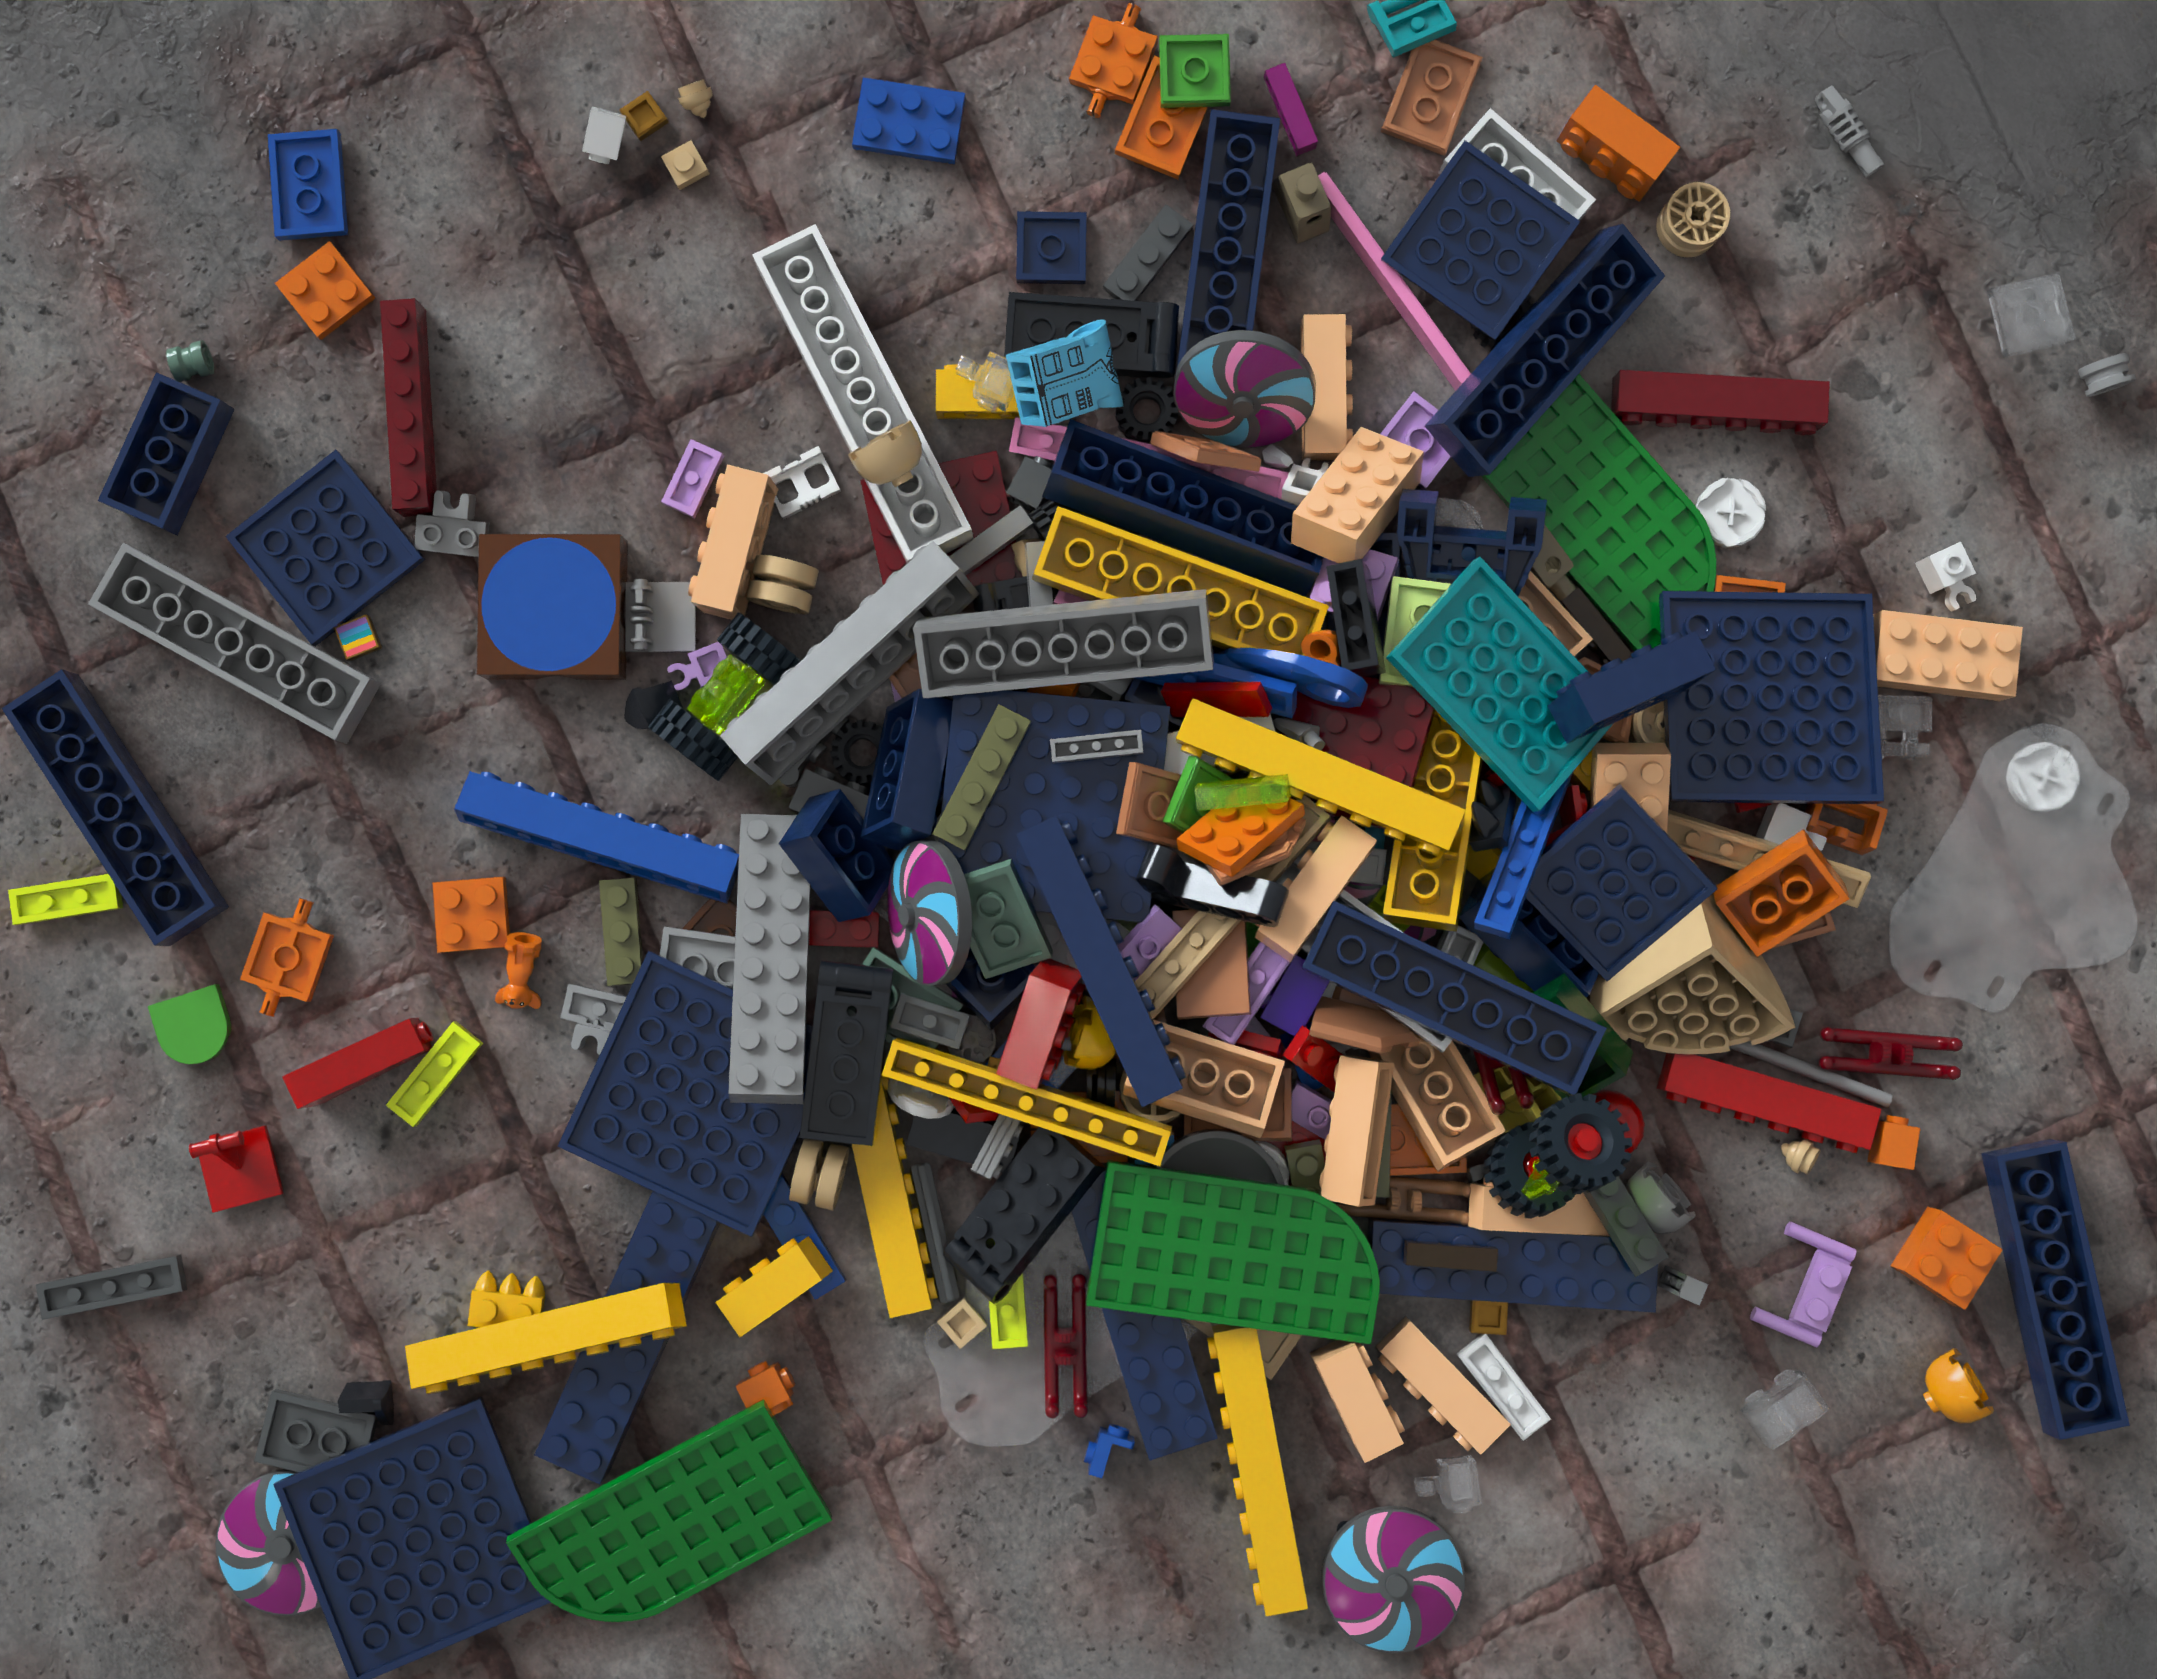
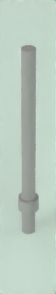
M1751 1041L1729 1046V1049H1734L1886 1108L1892 1102V1094L1829 1070L1821 1069L1818 1066L1763 1045L1756 1044L1752 1046Z

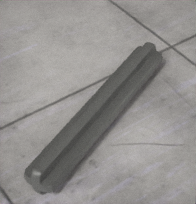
M929 1163L917 1164L912 1166L910 1171L938 1300L940 1303H949L959 1299V1292L953 1265L943 1256L948 1242L933 1173Z

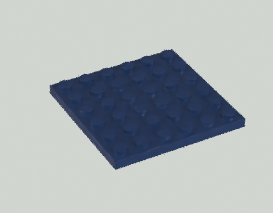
M1662 591L1659 594L1661 640L1677 632H1681L1682 636H1686L1696 631L1716 668L1714 672L1687 691L1664 701L1665 744L1671 753L1669 802L1880 804L1884 802L1872 594Z
M1009 690L953 695L941 816L998 704L1032 721L966 851L941 838L938 840V842L944 844L953 853L963 873L967 874L1012 858L1035 911L1052 913L1016 834L1057 815L1061 822L1068 820L1078 842L1072 846L1077 856L1083 854L1093 872V876L1089 877L1088 881L1093 890L1099 887L1109 909L1103 911L1106 919L1142 922L1150 913L1152 892L1145 891L1136 881V877L1147 847L1152 843L1117 835L1116 830L1129 762H1137L1164 770L1170 706ZM1141 730L1144 754L1054 764L1052 762L1050 739Z
M648 951L557 1147L752 1237L800 1136L804 1099L803 1104L730 1103L728 1093L733 989L661 955ZM806 1023L804 1097L813 1026Z
M482 1397L300 1471L273 1484L349 1679H373L551 1603L534 1588L506 1544L507 1536L532 1522Z

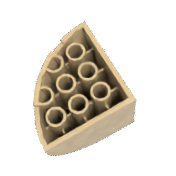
M1714 893L1609 981H1606L1598 974L1590 993V1003L1622 1040L1626 1041L1630 1038L1644 1043L1647 1049L1666 1053L1712 1054L1730 1051L1729 1046L1751 1041L1753 1046L1778 1037L1795 1028L1788 1004L1762 955L1756 957L1715 903Z

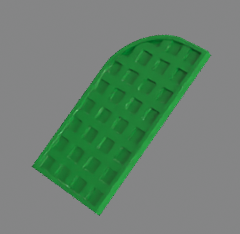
M1580 374L1576 376L1491 474L1481 476L1508 508L1511 497L1547 500L1545 526L1574 565L1566 574L1634 652L1647 645H1651L1654 648L1661 644L1659 594L1662 591H1714L1716 553L1712 535L1705 518Z
M1108 1160L1087 1291V1306L1371 1344L1380 1292L1377 1263L1369 1242L1359 1226L1333 1201L1328 1200L1315 1191L1302 1187Z
M763 1399L507 1536L506 1544L534 1588L554 1605L574 1615L591 1620L625 1622L644 1619L661 1613L832 1521V1513Z

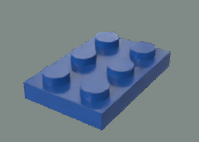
M863 77L852 147L856 150L955 164L966 99L965 93Z
M327 129L268 134L275 237L282 241L348 235L342 141L339 130Z

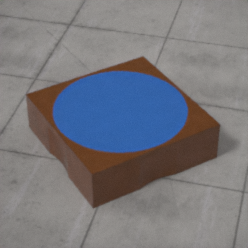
M479 534L477 675L487 680H537L553 676L568 677L576 680H626L627 652H625L624 601L628 568V541L621 534Z

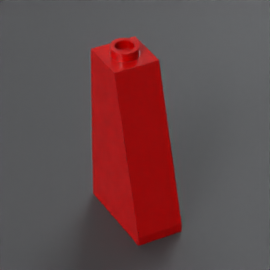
M409 1018L282 1076L297 1109L319 1106L429 1052L432 1048L430 1041L433 1040V1036L424 1021L420 1022L419 1018Z

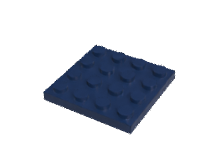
M1464 140L1382 256L1381 261L1495 341L1581 221Z
M336 449L225 536L310 644L315 647L335 632L336 627L349 621L426 560L342 454Z
M1619 784L1544 848L1526 899L1606 981H1609L1718 888L1625 788Z

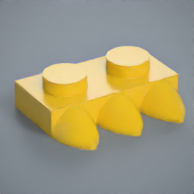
M487 1270L481 1275L475 1289L471 1292L467 1326L484 1327L542 1313L545 1302V1289L542 1281L538 1276H534L527 1283L523 1294H521L520 1283L515 1274L511 1273L504 1279L499 1291H497L496 1280L490 1270Z

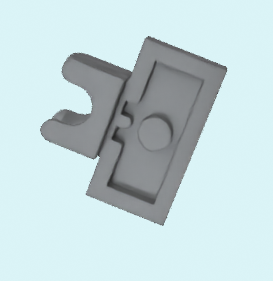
M437 490L434 494L433 516L417 514L414 547L417 550L479 557V534H489L490 523L472 521L475 517V495L462 494L458 507L454 509L450 503V493Z
M568 984L560 1019L578 1023L575 1025L571 1048L574 1050L584 1048L587 1038L593 1036L598 1042L597 1054L600 1055L627 996Z

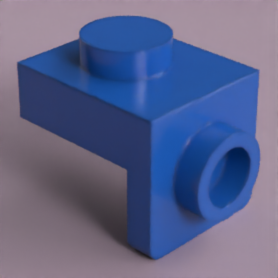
M1109 1424L1108 1428L1100 1426L1096 1442L1089 1441L1083 1461L1089 1464V1475L1103 1478L1112 1444L1128 1449L1134 1448L1135 1439L1134 1436L1129 1435V1429L1115 1424Z

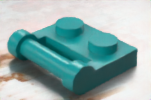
M1386 0L1381 3L1375 1L1367 5V12L1371 22L1376 25L1394 58L1456 31L1457 22L1445 0H1426L1427 2L1390 18L1387 15L1421 0Z

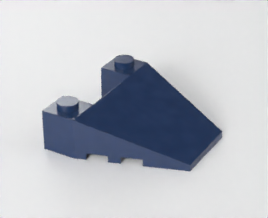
M1403 489L1399 500L1397 538L1403 552L1408 578L1452 584L1474 559L1481 557L1507 586L1519 596L1535 559L1542 548L1547 500L1511 497L1507 531L1436 526L1439 491Z

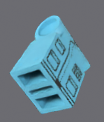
M1102 319L1087 323L1074 330L1068 337L1052 340L1006 355L1022 425L1047 427L1097 410L1098 408L1124 407L1118 377L1113 367L1112 348L1106 320Z

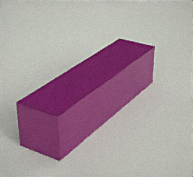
M1286 63L1265 70L1264 81L1295 155L1298 156L1316 149L1317 137Z

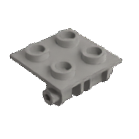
M634 579V582H626L625 652L696 651V606L691 602L692 597L688 595L690 582H648L647 579Z

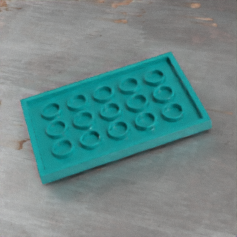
M1481 557L1474 559L1386 657L1532 812L1540 811L1613 725L1606 726L1571 743H1566L1547 705L1558 698L1556 691L1569 685V681L1588 671Z

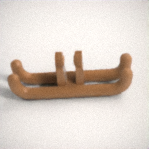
M1390 1176V1196L1386 1198V1205L1375 1204L1357 1207L1343 1203L1336 1204L1352 1217L1440 1222L1468 1226L1469 1212L1422 1207V1193L1456 1195L1469 1198L1471 1188L1469 1183L1459 1181Z

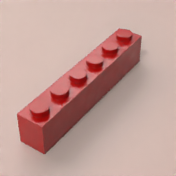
M1666 1053L1656 1088L1666 1091L1665 1098L1683 1104L1687 1103L1688 1098L1701 1101L1700 1109L1718 1114L1721 1113L1722 1108L1735 1111L1733 1117L1735 1119L1755 1124L1756 1118L1769 1121L1767 1127L1769 1129L1789 1134L1790 1128L1803 1131L1801 1137L1803 1139L1823 1144L1824 1138L1837 1141L1835 1148L1856 1154L1858 1147L1871 1150L1882 1110L1881 1108L1695 1054Z

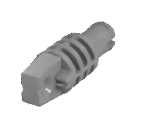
M1830 86L1820 92L1815 98V102L1821 111L1820 117L1824 125L1830 129V134L1835 137L1836 143H1839L1842 152L1850 153L1865 178L1881 169L1885 164L1868 140L1870 132L1864 128V123L1859 120L1858 114L1853 111L1854 108L1849 101L1843 99L1834 86Z

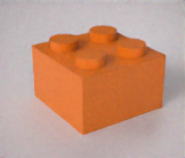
M1927 1207L1894 1259L1891 1267L1948 1304L1966 1310L2003 1249L1944 1211Z

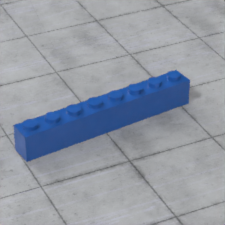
M469 771L454 808L460 822L726 904L738 875L739 854L729 846L716 844L714 847L702 843L700 838L691 834L678 836L669 833L667 828L658 824L650 823L646 826L636 823L635 819L626 814L616 813L615 816L602 812L599 807L590 803H582L581 805L571 803L563 795L549 792L548 795L536 792L530 785L522 782H515L514 785L503 782L500 777L490 772L477 774Z

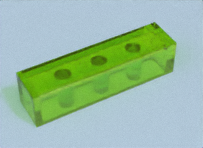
M1288 774L1198 783L1194 788L1197 811L1288 802L1291 797Z

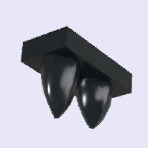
M1482 779L1479 782L1477 801H1473L1471 805L1473 822L1469 844L1474 852L1508 846L1517 797L1508 785L1497 786L1486 779Z

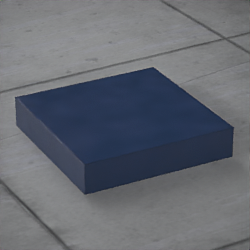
M1017 211L1016 282L1021 284H1086L1087 212Z

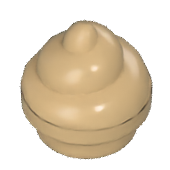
M704 79L678 88L681 96L678 100L682 107L686 110H691L696 116L706 117L713 93L711 87L706 86Z
M1807 1139L1781 1145L1782 1154L1786 1157L1787 1165L1797 1174L1801 1171L1808 1175L1821 1151L1814 1147V1142Z

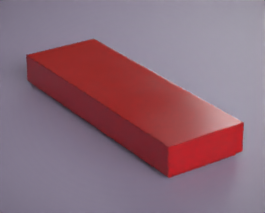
M1261 682L1165 683L1161 690L1167 706H1170L1172 717H1185L1192 698L1237 717H1269L1272 710L1271 703Z

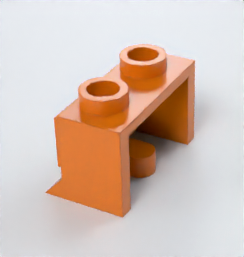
M1808 803L1805 813L1810 814L1811 818L1806 830L1826 837V842L1864 855L1877 848L1888 809L1877 806L1878 804ZM1825 806L1864 820L1861 835L1849 831L1847 828L1818 820L1822 807Z

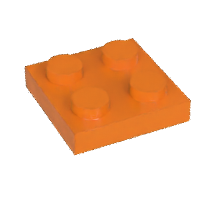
M330 241L275 283L320 340L324 339L375 299L372 292Z
M506 877L432 883L437 953L505 948L506 937L510 934Z

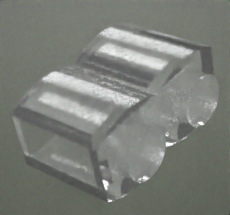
M1792 1369L1783 1371L1775 1377V1384L1765 1392L1758 1390L1745 1399L1746 1405L1740 1410L1762 1443L1772 1450L1787 1442L1801 1429L1815 1422L1830 1409L1806 1373L1800 1370L1792 1371Z

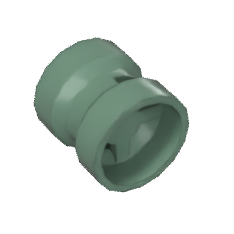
M203 340L192 342L187 348L176 346L168 348L166 351L168 366L174 379L178 382L188 381L193 375L197 374L202 377L214 374L213 358L207 344Z

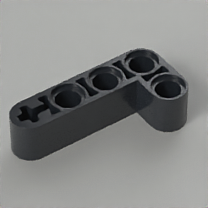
M1156 844L1148 845L1136 877V881L1147 892H1152L1151 897L1158 901L1269 927L1278 926L1289 894V890L1281 884L1247 875L1219 886L1207 867L1186 863L1173 850Z

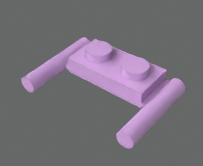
M1789 1221L1785 1227L1784 1234L1816 1247L1817 1250L1805 1275L1789 1319L1786 1320L1763 1309L1754 1307L1750 1314V1320L1817 1348L1821 1343L1822 1333L1827 1331L1852 1269L1850 1263L1856 1256V1249Z

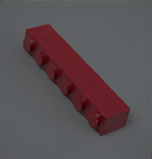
M415 298L380 301L392 509L403 517L417 516V514L433 515L434 494L437 491L426 309Z
M1619 370L1612 378L1611 411L1624 425H1640L1642 421H1655L1658 427L1677 426V423H1690V427L1693 429H1709L1712 425H1725V430L1743 431L1747 427H1760V432L1778 433L1781 432V429H1795V434L1812 435L1828 423L1830 381Z

